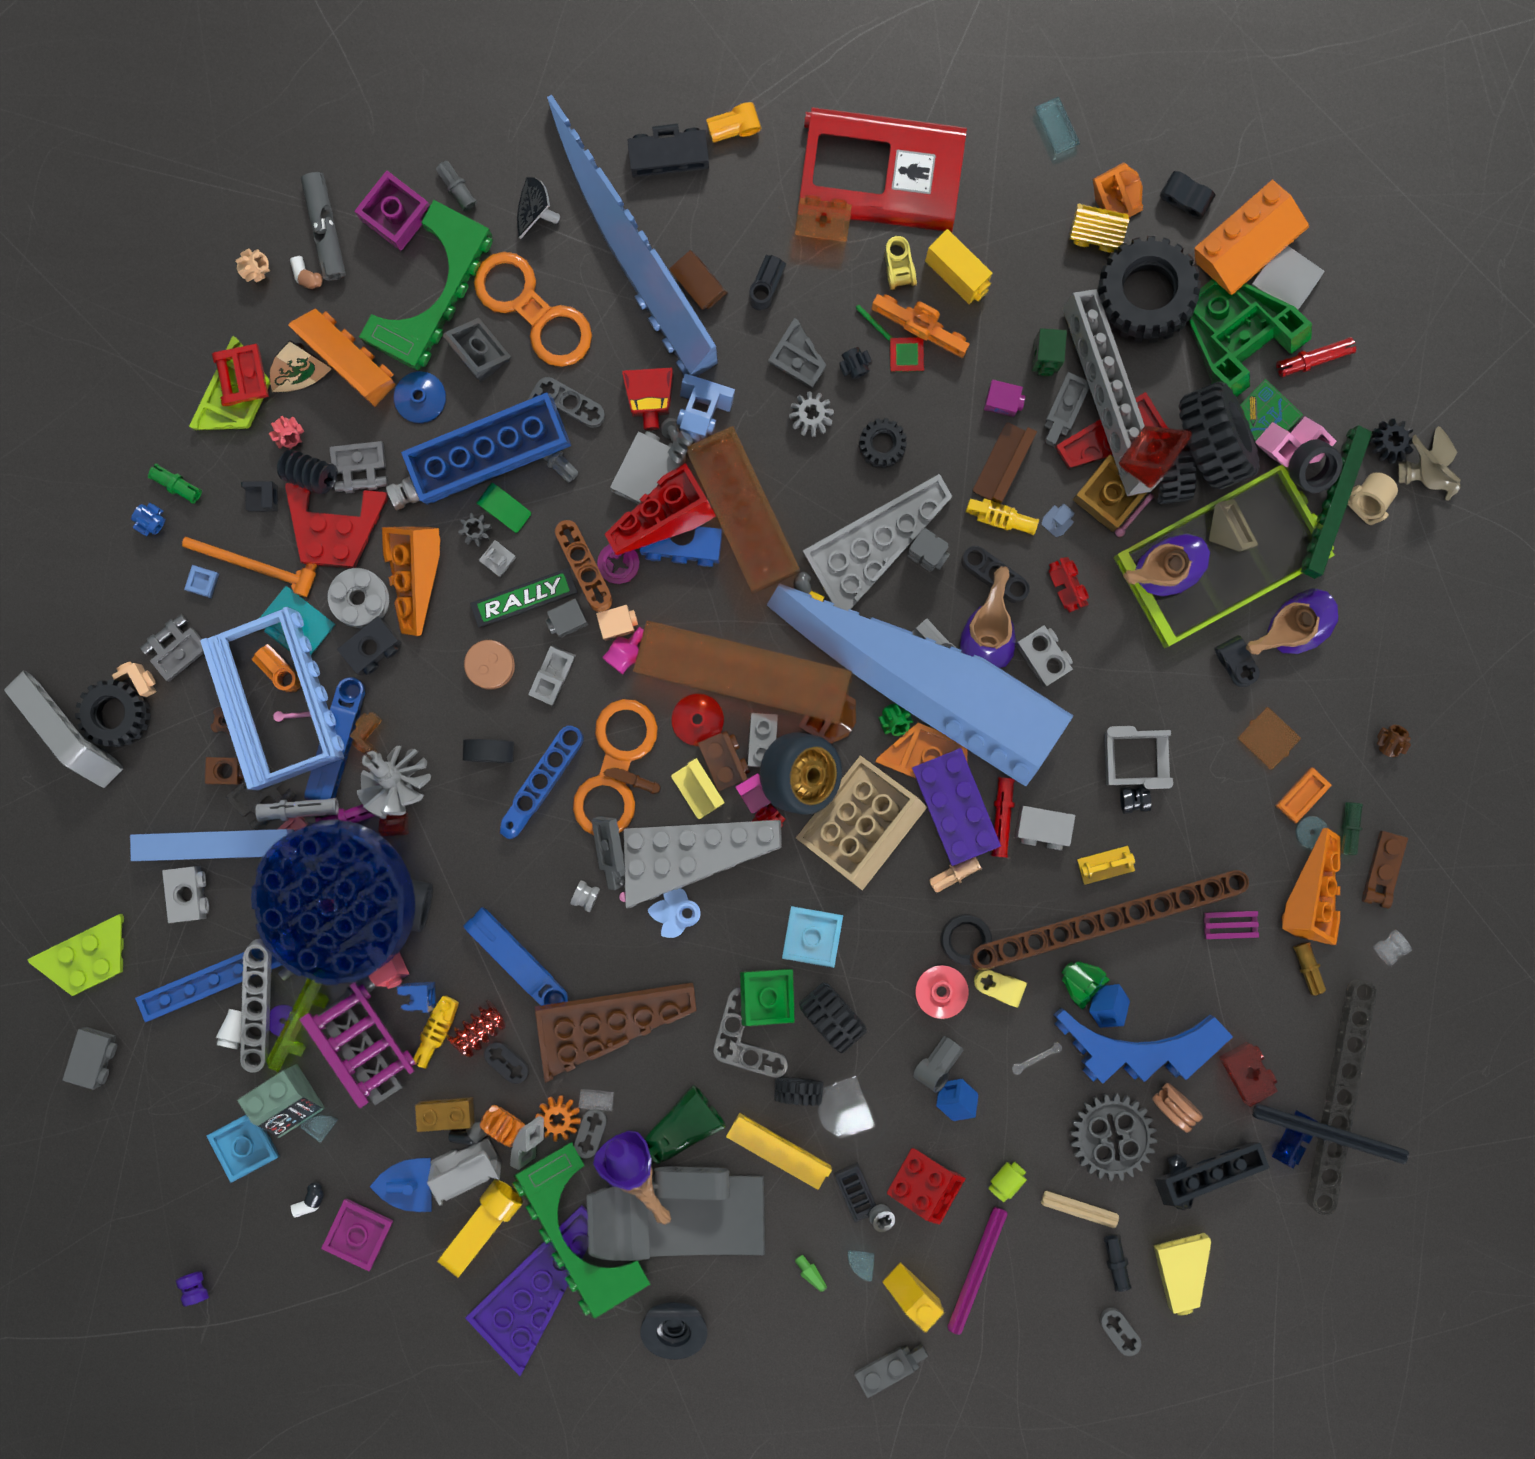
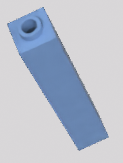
M294 829L130 835L131 861L295 856V850L298 849V837L294 834Z

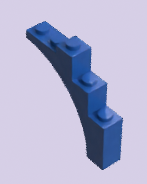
M1062 1008L1053 1014L1057 1019L1054 1024L1064 1035L1069 1032L1075 1038L1072 1044L1083 1055L1086 1052L1088 1053L1081 1061L1086 1066L1083 1069L1084 1073L1093 1082L1098 1079L1102 1084L1125 1063L1127 1064L1124 1067L1125 1071L1134 1080L1139 1077V1079L1145 1082L1166 1062L1168 1064L1165 1067L1175 1078L1180 1075V1077L1187 1080L1233 1037L1211 1015L1194 1027L1173 1037L1157 1041L1129 1042L1111 1039L1089 1030L1079 1024Z

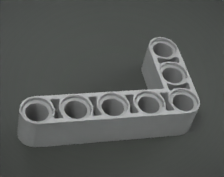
M23 670L4 689L50 750L66 767L103 788L123 770L122 765L113 756L86 741L41 684L31 674Z

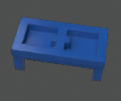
M435 982L405 983L397 987L399 995H411L410 1000L412 1001L409 1002L410 1005H401L402 1009L407 1011L422 1010L423 1013L434 1010L436 1006Z

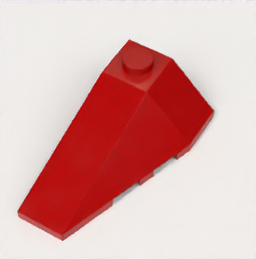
M686 463L663 475L657 481L658 486L649 495L645 493L639 499L641 503L631 512H626L605 533L616 556L693 530L716 517L710 503Z

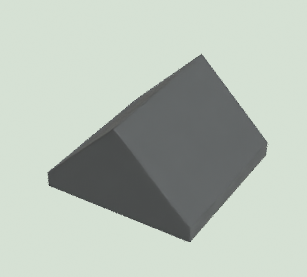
M480 318L460 325L443 334L449 346L480 383L511 359L508 352Z

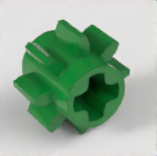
M898 704L886 706L882 711V716L878 717L884 733L888 734L891 732L894 736L905 734L910 728L909 724L913 723L910 716L911 713L903 707L900 708Z

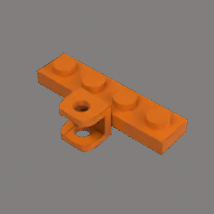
M877 294L872 303V310L900 324L905 330L926 341L929 340L963 359L970 344L966 342L967 339L957 332L951 334L943 329V325L937 322L940 317V313L920 301L916 303L914 309L911 307L905 309L897 305L898 301L893 297Z

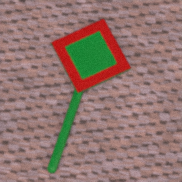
M860 305L856 306V309L890 341L891 372L924 371V343L922 338H893Z

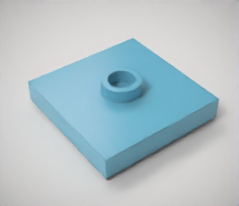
M791 906L782 959L834 968L843 915Z

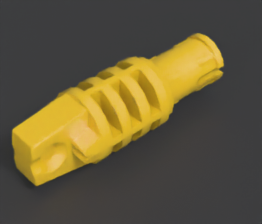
M970 499L966 508V513L978 517L977 521L1007 531L1014 528L1034 535L1039 523V519L1019 514L1013 507L988 499H983V502Z
M442 996L431 1012L420 1034L421 1043L413 1059L418 1063L417 1066L426 1069L435 1049L442 1046L453 1023L459 1002L451 997Z

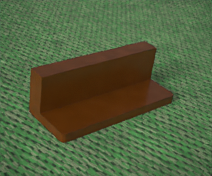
M1007 422L973 488V493L1001 504L1037 431L1029 427L1025 431Z

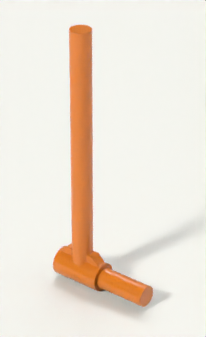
M184 537L182 541V547L291 583L293 593L307 598L316 575L317 565L306 564L305 568L298 570L294 574L188 537Z

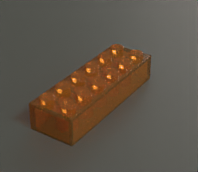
M731 426L688 446L686 454L716 514L717 521L751 594L798 574L800 568L734 427Z

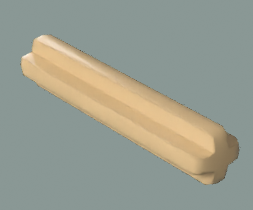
M1045 1191L1042 1196L1041 1203L1043 1206L1111 1228H1116L1119 1215L1117 1213L1049 1191Z

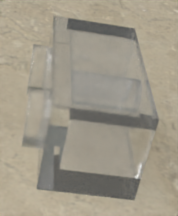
M582 1089L580 1091L579 1108L612 1111L615 1092Z

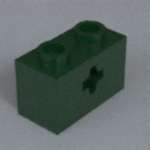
M1040 328L1034 339L1032 371H1037L1038 375L1053 376L1054 373H1058L1065 361L1067 330Z

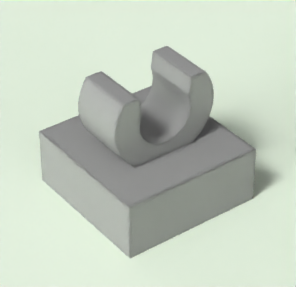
M494 540L479 561L501 577L516 559V556Z

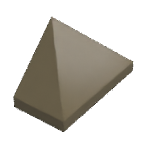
M1235 499L1220 502L1214 508L1209 541L1240 552L1258 546V543Z

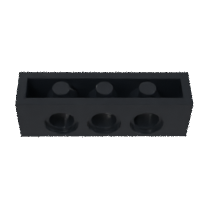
M1246 1143L1156 1178L1154 1181L1163 1205L1175 1206L1267 1170L1270 1167L1261 1143Z

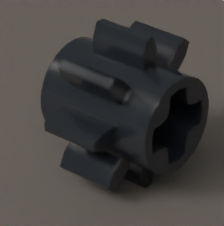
M855 347L841 355L844 361H841L839 366L844 376L850 374L852 379H857L870 372L868 365L872 364V359L867 350L861 352L859 347Z

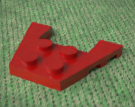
M286 483L285 488L301 563L355 568L369 540L368 537L374 525L378 522L379 514L384 504L388 501V493L364 490L360 517L308 512L311 491L298 485Z

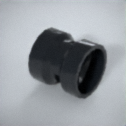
M1139 786L1137 789H1131L1130 787L1121 788L1120 803L1123 814L1132 813L1134 810L1150 812V789H1146L1144 786Z

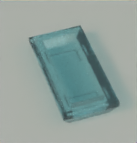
M1059 97L1035 107L1056 154L1080 144Z

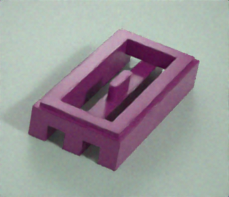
M1258 911L1203 912L1204 939L1259 938ZM1251 917V922L1210 923V918ZM1251 927V932L1210 933L1212 928Z

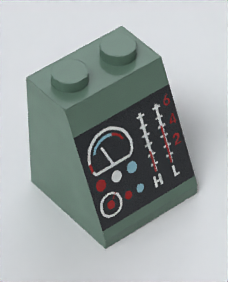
M298 1064L283 1070L237 1100L252 1124L279 1138L325 1109Z

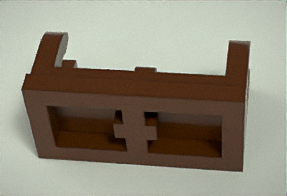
M691 250L669 268L701 309H709L728 293L696 253Z

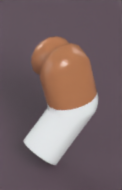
M302 256L290 259L294 278L298 284L308 289H314L322 285V276L319 273L313 274V272L306 270Z

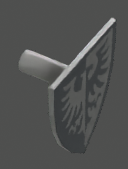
M535 177L526 178L521 192L517 213L519 238H522L539 218L557 224L560 220V214L548 210L550 202L547 189L543 182Z

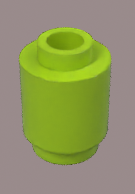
M1015 1161L1012 1165L1006 1162L991 1180L992 1184L988 1189L1001 1201L1005 1202L1008 1198L1011 1199L1027 1181L1024 1177L1026 1171Z

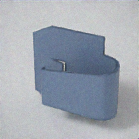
M1062 504L1059 508L1054 505L1043 517L1041 525L1055 537L1061 536L1074 523L1071 518L1075 513L1065 504Z

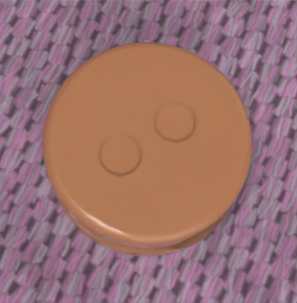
M483 640L474 644L468 650L464 660V668L467 677L472 683L483 689L494 690L503 687L510 681L514 674L515 661L510 650L500 642Z
M1166 1083L1162 1090L1159 1091V1094L1156 1093L1152 1098L1157 1107L1186 1133H1189L1193 1126L1203 1119L1200 1111L1179 1090L1169 1083Z

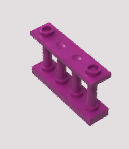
M354 982L350 985L354 991L353 994L320 1016L315 1015L313 1017L311 1013H308L299 1020L360 1109L370 1102L367 1098L371 1095L370 1091L404 1068H406L409 1074L413 1073L415 1070L412 1066L416 1062L408 1050L403 1053L369 1003L368 999L371 998V995L363 984L358 986ZM358 1002H361L369 1015L337 1037H330L328 1039L322 1031L326 1028L325 1025ZM376 1024L384 1037L351 1060L346 1059L343 1061L337 1053L341 1050L340 1047ZM391 1046L399 1059L363 1083L361 1081L357 1083L352 1075L356 1072L355 1069Z

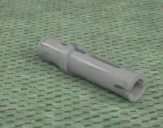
M337 798L297 802L280 800L279 803L256 805V818L258 821L270 819L288 821L289 818L338 815L339 813Z

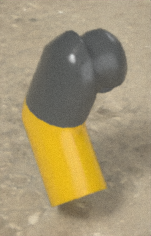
M805 572L799 573L794 579V588L810 594L812 598L823 602L825 597L813 592L811 589L810 575Z

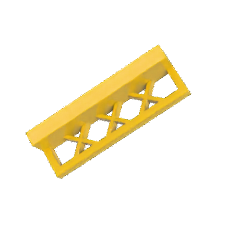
M741 1113L738 1114L726 1135L728 1139L819 1190L825 1177H828L832 1171L830 1164Z

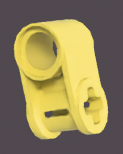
M892 237L887 242L885 248L890 290H894L896 286L907 284L916 286V272L912 262L909 243L904 237ZM894 245H899L903 248L904 253L900 256H895L891 253L890 248Z
M989 969L978 971L974 976V985L980 992L1008 1005L1019 1007L1027 985L1026 982ZM990 975V979L993 981L992 986L987 985L986 988H983L984 984L980 982L981 978H987Z

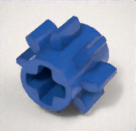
M149 503L147 507L143 504L139 505L131 517V520L136 523L133 529L145 536H148L149 532L153 535L157 534L165 523V518L161 516L163 510L152 503Z

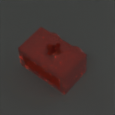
M1245 1042L1219 1056L1244 1104L1251 1107L1278 1092L1274 1085L1277 1083V1079L1270 1069H1265L1262 1063L1264 1056L1257 1045L1253 1047L1252 1044ZM1249 1067L1255 1070L1252 1072L1253 1078L1246 1076L1249 1073L1247 1069Z

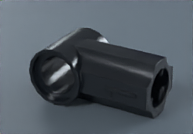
M765 255L755 281L750 287L749 303L756 310H765L771 305L772 297L786 267V263L776 256ZM757 291H764L768 296L763 300L755 298L754 294Z

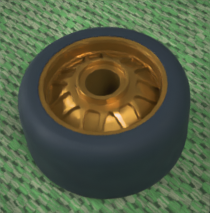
M788 733L777 738L766 750L760 766V783L767 799L779 809L797 814H813L827 807L835 798L842 779V765L836 749L824 738L805 733Z

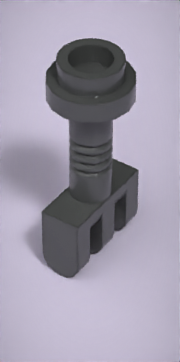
M668 418L663 421L661 432L665 438L671 439L673 443L668 451L670 458L674 462L680 463L682 460L681 454L685 455L688 450L686 445L690 446L693 440L690 434L680 431L677 419Z

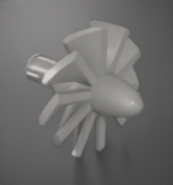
M396 746L387 756L388 762L383 761L381 754H377L375 751L367 753L372 760L364 755L362 763L370 770V773L362 771L361 789L357 790V795L363 807L370 813L382 819H386L387 815H403L407 813L406 805L418 802L423 798L424 795L413 790L412 785L419 789L430 781L431 775L410 776L417 770L426 768L427 760L423 757L415 765L407 767L410 759L418 753L416 749L408 750L405 758L397 765L396 760L401 746Z

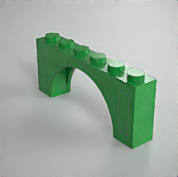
M433 200L421 223L425 230L432 233L443 244L447 253L449 273L441 296L428 310L412 318L389 320L371 314L359 336L365 344L416 371H419L421 366L425 367L431 357L430 350L433 344H438L444 332L442 328L446 320L450 321L456 311L454 306L458 298L462 299L468 289V284L466 283L471 275L474 276L481 264L479 259L483 252L487 253L493 242L489 228L436 200Z
M571 1142L513 1175L516 1181L512 1184L519 1197L525 1196L529 1204L525 1208L533 1221L537 1219L542 1228L538 1231L544 1243H551L555 1251L551 1255L558 1268L563 1266L568 1276L565 1277V1281L570 1290L578 1292L581 1298L578 1304L585 1316L590 1314L595 1319L649 1286L650 1283L637 1260L616 1267H597L578 1258L564 1242L558 1225L559 1199L569 1179L585 1166Z

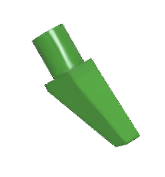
M804 1255L795 1260L802 1270L800 1275L820 1292L827 1289L814 1263L810 1265Z

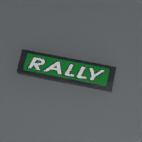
M566 568L471 602L470 605L478 628H483L575 595L578 591L570 569Z

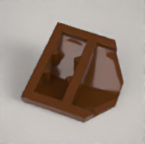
M824 682L798 727L811 735L824 738L831 744L847 737L856 724V700L829 683Z

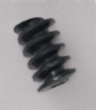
M290 449L284 451L277 464V473L280 479L298 485L301 488H306L309 491H314L317 494L329 492L338 476L336 465L319 460L316 457H311L308 454H303L300 451L293 452Z

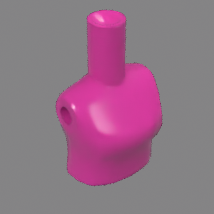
M639 627L629 639L622 636L617 637L602 658L623 675L627 668L640 658L641 652L637 645L647 633Z

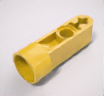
M495 1179L479 1199L481 1206L437 1261L457 1278L501 1222H509L523 1204V1200L517 1192L500 1180Z

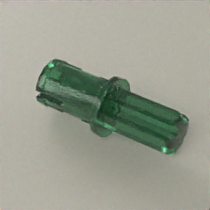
M1346 802L1344 826H1341V829H1344L1341 852L1345 855L1354 856L1358 853L1359 833L1363 831V828L1360 827L1363 804Z

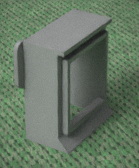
M1134 726L1109 727L1107 732L1104 733L1106 786L1144 784L1146 789L1171 788L1173 786V778H1170L1168 736H1171V730L1136 731ZM1156 738L1157 777L1116 779L1114 739Z
M486 1137L475 1145H470L458 1152L456 1149H453L433 1159L430 1162L431 1168L427 1183L440 1206L443 1199L447 1201L490 1180V1177L500 1179L502 1161L489 1137Z

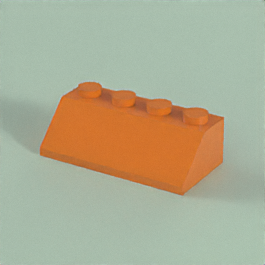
M1272 179L1194 248L1195 263L1232 295L1307 230L1309 224L1292 196Z
M315 308L291 321L288 326L374 407L396 385L391 379L394 374L383 364L378 367L372 361L375 357L364 346L359 349L354 345L353 342L356 339L346 329L340 332L334 326L337 321L326 311L321 314Z

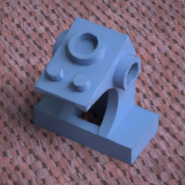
M685 373L680 396L689 399L686 410H680L677 419L680 431L690 434L696 445L701 446L702 442L706 443L708 434H713L717 420L712 419L716 408L730 412L735 389ZM696 402L709 405L707 413L694 409Z

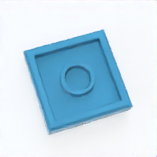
M247 1115L207 1135L230 1183L280 1157L267 1131L252 1124Z

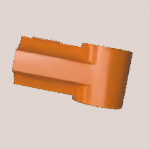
M270 644L261 647L254 654L252 661L273 681L276 688L288 693H293L300 689L301 683L297 671ZM290 673L292 675V682L290 685L284 686L283 677Z

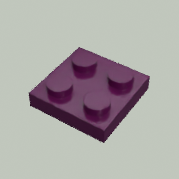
M346 1198L321 1249L370 1271L393 1224V1220Z

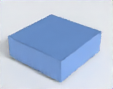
M192 565L184 590L212 598L219 573Z

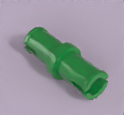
M154 464V467H151L149 470L148 478L166 487V490L171 494L176 493L192 504L199 500L202 490L183 480V476L178 473L173 474L162 468L159 464Z

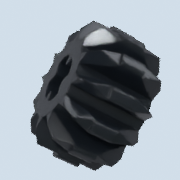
M1391 418L1388 423L1382 421L1378 424L1379 428L1372 430V435L1375 438L1370 439L1369 444L1376 445V448L1371 451L1372 454L1381 453L1379 461H1384L1388 458L1389 463L1393 464L1397 459L1399 461L1405 460L1406 454L1413 452L1414 449L1410 446V444H1413L1412 437H1409L1413 429L1405 430V421H1401L1397 425L1395 418ZM1391 437V440L1396 441V444L1394 445L1388 438Z

